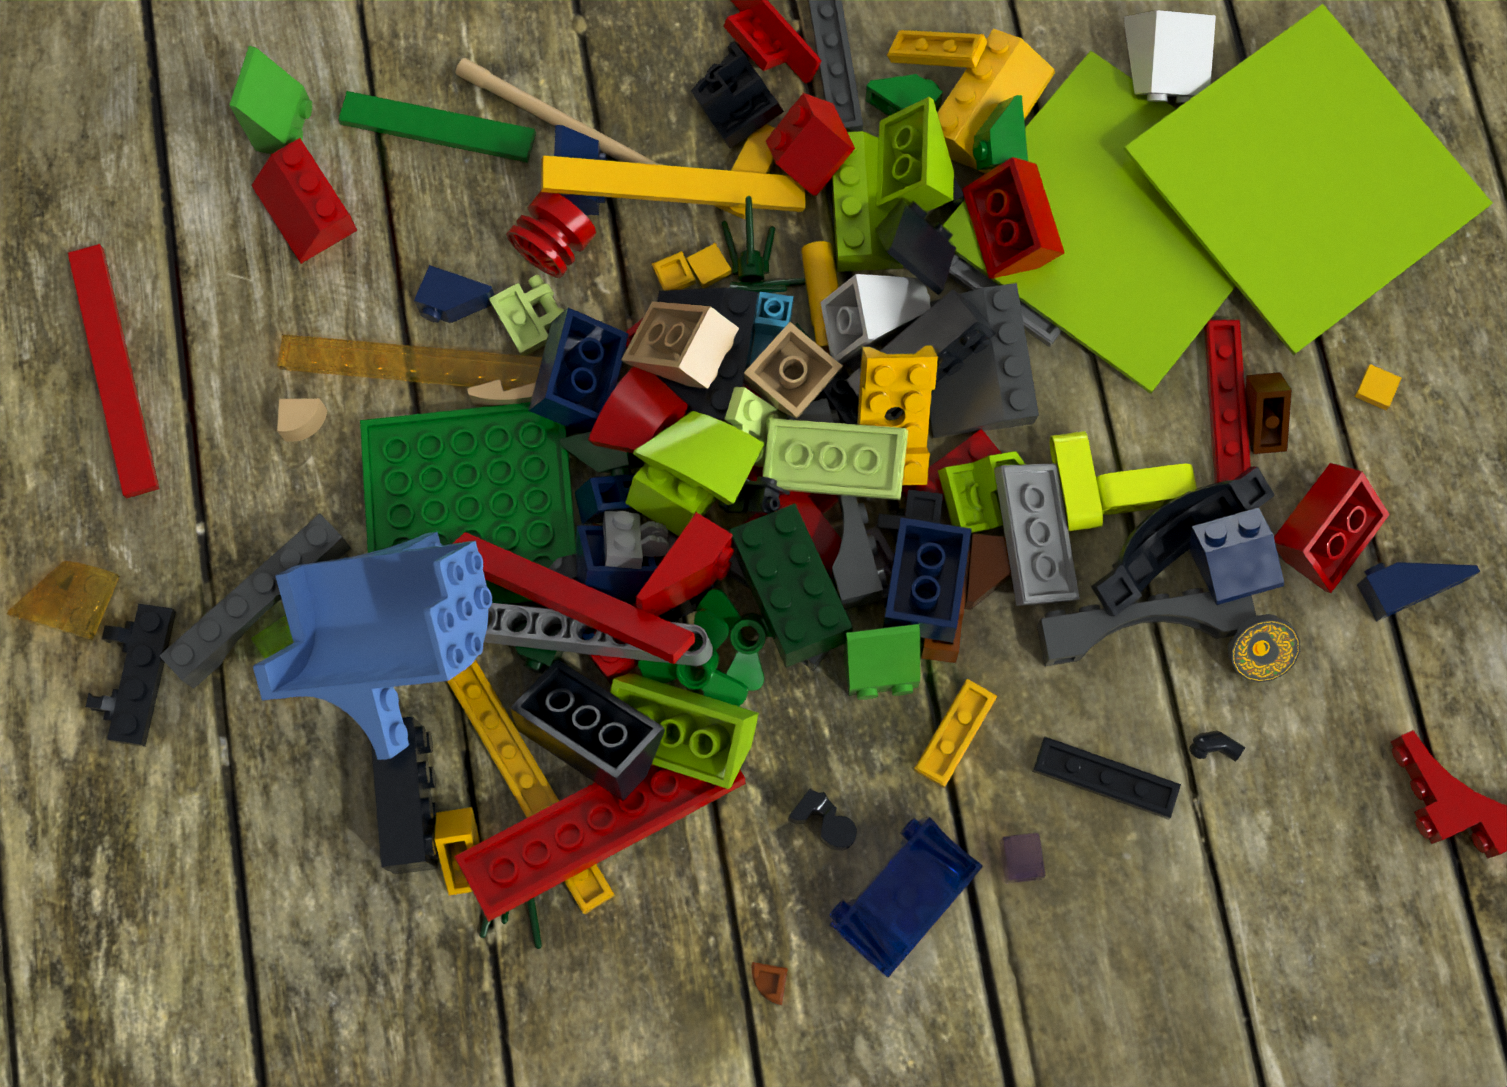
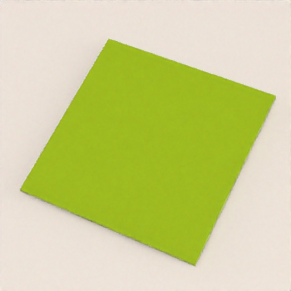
M1321 4L1123 148L1293 356L1493 204L1324 4Z
M1090 51L1025 127L1028 161L1037 164L1065 253L1038 269L991 280L998 285L1017 283L1020 301L1151 394L1236 286L1123 150L1127 144L1172 113L1176 108L1167 102L1147 101V95L1135 94L1131 77L1093 51ZM964 200L943 226L953 234L950 240L956 247L955 254L988 277L967 204Z

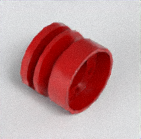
M540 191L527 207L531 217L521 215L516 220L517 226L513 225L506 233V236L512 246L530 264L552 277L561 278L567 271L566 265L570 266L575 261V256L571 249L579 252L584 250L596 235V229L591 220L571 201L559 193Z

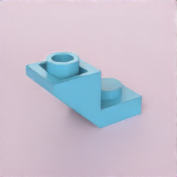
M760 292L750 365L784 327L791 322L794 296Z

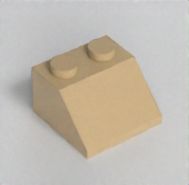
M789 322L744 372V381L747 386L767 403L797 419L843 366Z

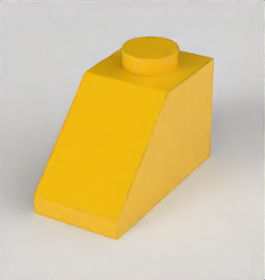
M470 807L437 812L434 840L448 895L472 892L454 856L480 843L473 809Z

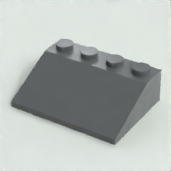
M1017 283L984 287L961 293L960 295L973 303L996 334L990 338L991 342L984 350L968 356L963 361L964 365L959 371L953 375L944 376L936 383L937 388L931 393L929 416L933 438L975 433L980 429L989 431L1034 424L1039 416ZM941 299L931 301L930 308Z

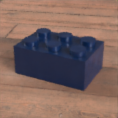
M568 307L551 323L529 411L581 433L592 431L603 406L616 388L622 364L621 359L625 352L629 334Z
M901 517L883 628L919 624L920 637L946 642L954 641L958 625L971 528Z

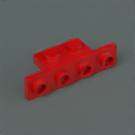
M730 0L740 12L728 16L723 27L760 69L766 71L786 62L805 84L811 82L821 64V59L768 0Z

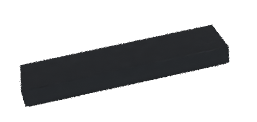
M1045 736L1032 771L1168 820L1172 816L1181 787L1179 783Z

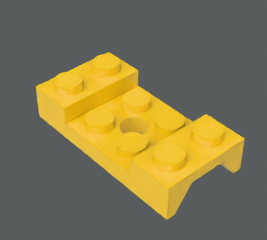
M932 345L924 346L915 354H885L871 347H862L857 425L906 428L908 430L902 485H927L930 456L927 449L931 392L935 390L938 356ZM899 407L903 409L899 418L895 420L885 418V414L890 408Z

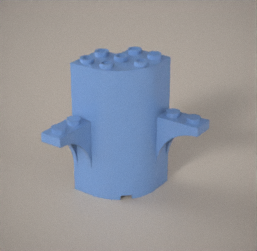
M438 532L425 533L412 540L378 551L343 559L295 565L275 575L294 643L253 665V670L262 700L307 696L328 701L348 713L361 726L371 741L378 760L391 759L409 746L407 728L402 720L398 705L399 698L394 687L449 681L468 668L483 651L488 624V608L492 604V594L486 586L483 559L478 552L476 541L442 545Z

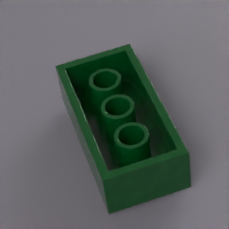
M796 504L729 529L730 533L733 534L731 547L734 549L737 561L786 668L845 644L846 633L853 631L852 624Z

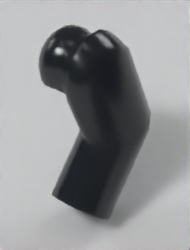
M1211 731L1196 735L1193 738L1194 743L1189 748L1190 753L1198 759H1205L1208 753L1219 751L1236 762L1243 753L1245 746L1223 732Z

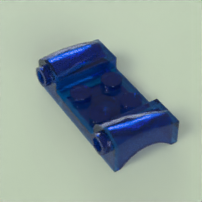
M923 817L919 821L916 818L910 820L900 832L904 838L900 843L902 846L856 899H851L848 903L844 899L841 900L829 914L833 919L829 927L879 973L887 978L983 868L982 864L953 842L930 817Z

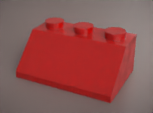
M301 138L271 154L251 185L301 264L358 231L347 209Z
M1012 157L962 188L989 278L994 279L1038 269L1065 253L1037 164Z
M1329 463L1274 536L1276 549L1285 563L1325 592L1332 593L1390 514L1363 471Z

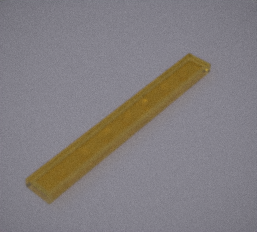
M282 334L277 366L280 370L467 387H474L500 379L504 390H511L536 383L542 357Z

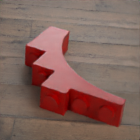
M1414 730L1391 741L1394 747L1392 748V753L1396 762L1402 768L1405 767L1411 778L1410 786L1413 793L1418 799L1423 800L1426 805L1414 811L1417 817L1415 820L1416 826L1425 839H1429L1431 844H1434L1470 827L1473 832L1471 836L1474 845L1481 853H1485L1487 859L1507 852V805L1475 792L1453 777L1428 752Z

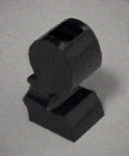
M811 788L788 817V821L792 823L806 824L811 815H819L823 820L820 840L830 849L840 851L848 849L853 845L857 835L855 823L850 818L835 816L837 807L831 803L826 793L816 792Z

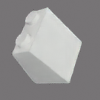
M1160 10L1126 16L1124 25L1135 94L1147 95V101L1167 102V97H1177L1176 103L1184 104L1211 84L1216 16Z
M855 274L821 301L830 356L842 364L862 354V347L873 348L902 332L930 309V297L927 293L926 285L918 278Z

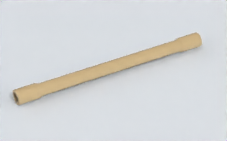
M467 58L461 59L457 65V76L479 88H484L553 126L563 125L599 140L601 152L606 153L619 162L663 165L650 160L491 74L489 70Z

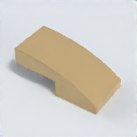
M499 379L467 388L473 405L477 407L531 402L536 383L505 391Z

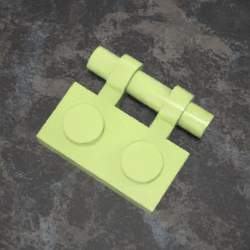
M535 275L529 279L528 282L532 290L524 293L519 283L489 298L492 307L521 357L546 345L548 338L546 330L550 329L552 321L564 312V309L559 308L553 299L554 292L550 285L545 284L540 275ZM537 303H541L547 313L538 318L532 307Z
M734 387L725 420L764 443L754 463L756 467H764L769 419H786L787 416L747 388Z

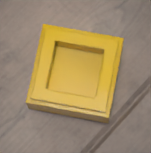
M716 243L686 258L690 269L702 288H707L732 274V269Z
M682 251L652 263L653 271L662 290H682L696 284Z
M1370 364L1366 368L1354 397L1387 410L1402 378Z

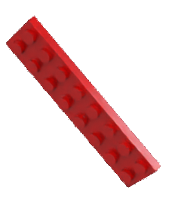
M651 764L647 776L624 801L598 784L593 783L454 857L489 922L746 784L745 777L741 770H739L731 788L726 789Z

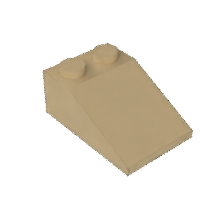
M652 301L621 360L628 365L686 386L708 389L717 377L718 368L726 353L732 348L734 337L739 328L711 306Z

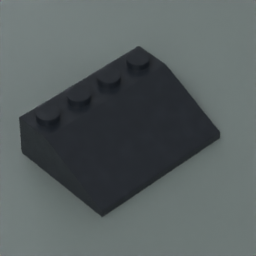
M725 287L659 291L657 302L711 306L739 328L734 337L732 348L726 353L718 368L717 377L708 389L686 386L656 375L688 405L685 415L695 411L733 426V424L725 420L734 387H745L746 385L744 372L748 369L758 306V292Z

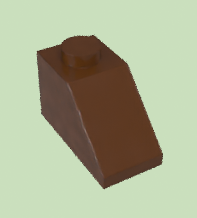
M1280 372L1246 375L1247 423L1253 454L1287 452L1292 390Z
M972 534L969 545L970 559L964 609H973L1009 580L1011 569L1005 537Z

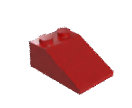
M696 512L636 596V607L659 616L711 588L716 579L722 581L732 566V562L729 560L734 552V549L731 548L733 534Z

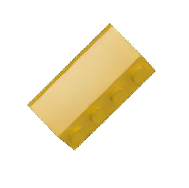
M994 28L986 39L987 45L976 68L967 67L937 112L950 159L976 170L977 164L973 156L974 136L997 105L1013 96L1022 95L1025 120L1055 74V69L1022 38ZM992 169L979 170V171L984 172V173H988V172L991 171Z

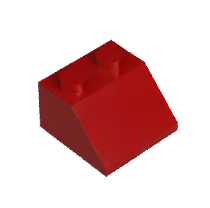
M805 93L789 109L788 113L766 140L775 163L810 194L815 196L818 195L855 149L834 104Z

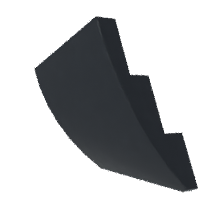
M735 41L727 47L729 54L720 64L713 63L708 69L707 74L691 90L693 96L729 149L784 112L779 102L766 87L762 78L749 63Z

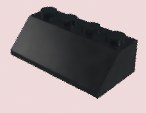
M558 659L510 707L520 733L622 801L647 776L665 732L662 725Z

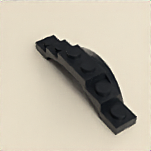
M1249 467L1233 480L1218 482L1189 491L1162 505L1146 517L1124 543L1118 561L1112 565L1114 569L1091 586L1108 615H1118L1142 596L1141 592L1159 573L1190 549L1192 526L1259 508L1274 497L1275 494L1259 468Z

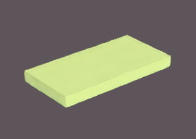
M770 418L763 477L777 480V486L787 491L901 500L908 430L898 427Z

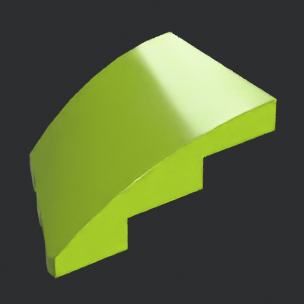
M692 411L672 426L661 431L644 445L636 448L633 454L658 471L666 470L692 488L701 487L725 504L731 505L734 504L764 443L726 422Z
M1016 451L990 455L973 463L950 466L938 470L952 526L971 528V534L1004 527L994 468L1005 465H1026Z

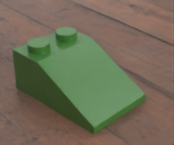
M249 46L229 106L255 151L273 154L298 138H301L303 141L302 128L305 119H309L311 116L312 101L302 84L259 49Z
M919 624L846 633L843 657L849 696L857 695L858 700H867L878 697V692L892 691L893 696L911 694L913 693V688L919 687Z

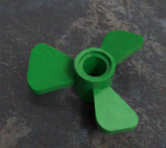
M714 588L709 590L697 606V611L705 608L723 619L731 630V643L738 651L726 675L746 684L748 691L758 690L765 681L758 651L764 646L767 637H772L764 618L757 613H746L741 616L721 589ZM745 626L755 628L759 638L754 641L746 640L741 634V628Z
M705 608L699 609L694 616V625L700 626L705 630L713 646L711 658L702 665L704 669H698L691 665L646 660L638 662L643 677L662 683L678 678L687 688H702L704 696L732 705H742L748 696L749 691L746 684L716 670L719 664V656L716 650L729 635V627L723 619ZM695 639V643L687 651L699 650L703 641Z

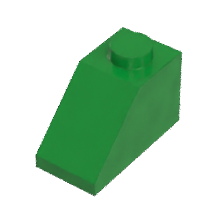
M917 74L871 80L866 85L865 101L887 116H890L927 97H931L938 111L941 107L943 91L940 90L934 81L923 79Z
M1016 95L1000 102L975 134L973 156L976 160L977 170L994 169L1012 157L1028 161L1022 95Z

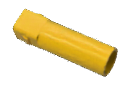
M816 241L803 246L801 254L815 341L818 346L830 355L821 301L838 289L839 286L833 245L825 241Z

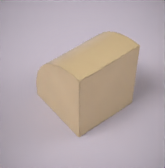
M320 398L279 399L277 432L285 442H295L309 438L323 425L327 415V408Z

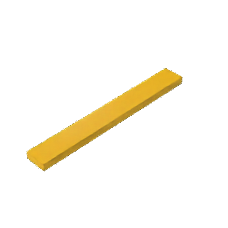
M544 155L541 159V192L746 208V196H751L752 208L795 212H803L805 209V188L789 175Z
M475 659L468 668L447 682L528 818L559 802V799ZM597 864L564 881L584 915L615 896Z

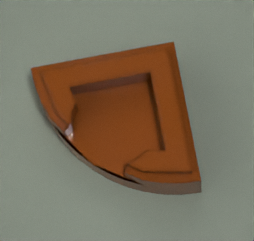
M752 962V977L758 991L767 1000L782 1006L788 968Z

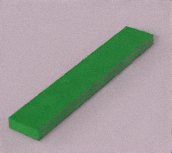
M350 91L346 92L338 118L340 125L526 163L529 161L536 136L534 128Z

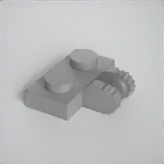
M604 511L605 566L641 569L643 556L662 557L668 553V529L663 523L648 521L640 526V516L638 513Z

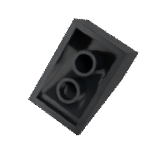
M901 198L875 230L886 252L939 296L944 290L956 251L955 245L950 240L953 234L941 223L938 222L934 226L926 220L925 217L928 213L915 201H912L909 205Z

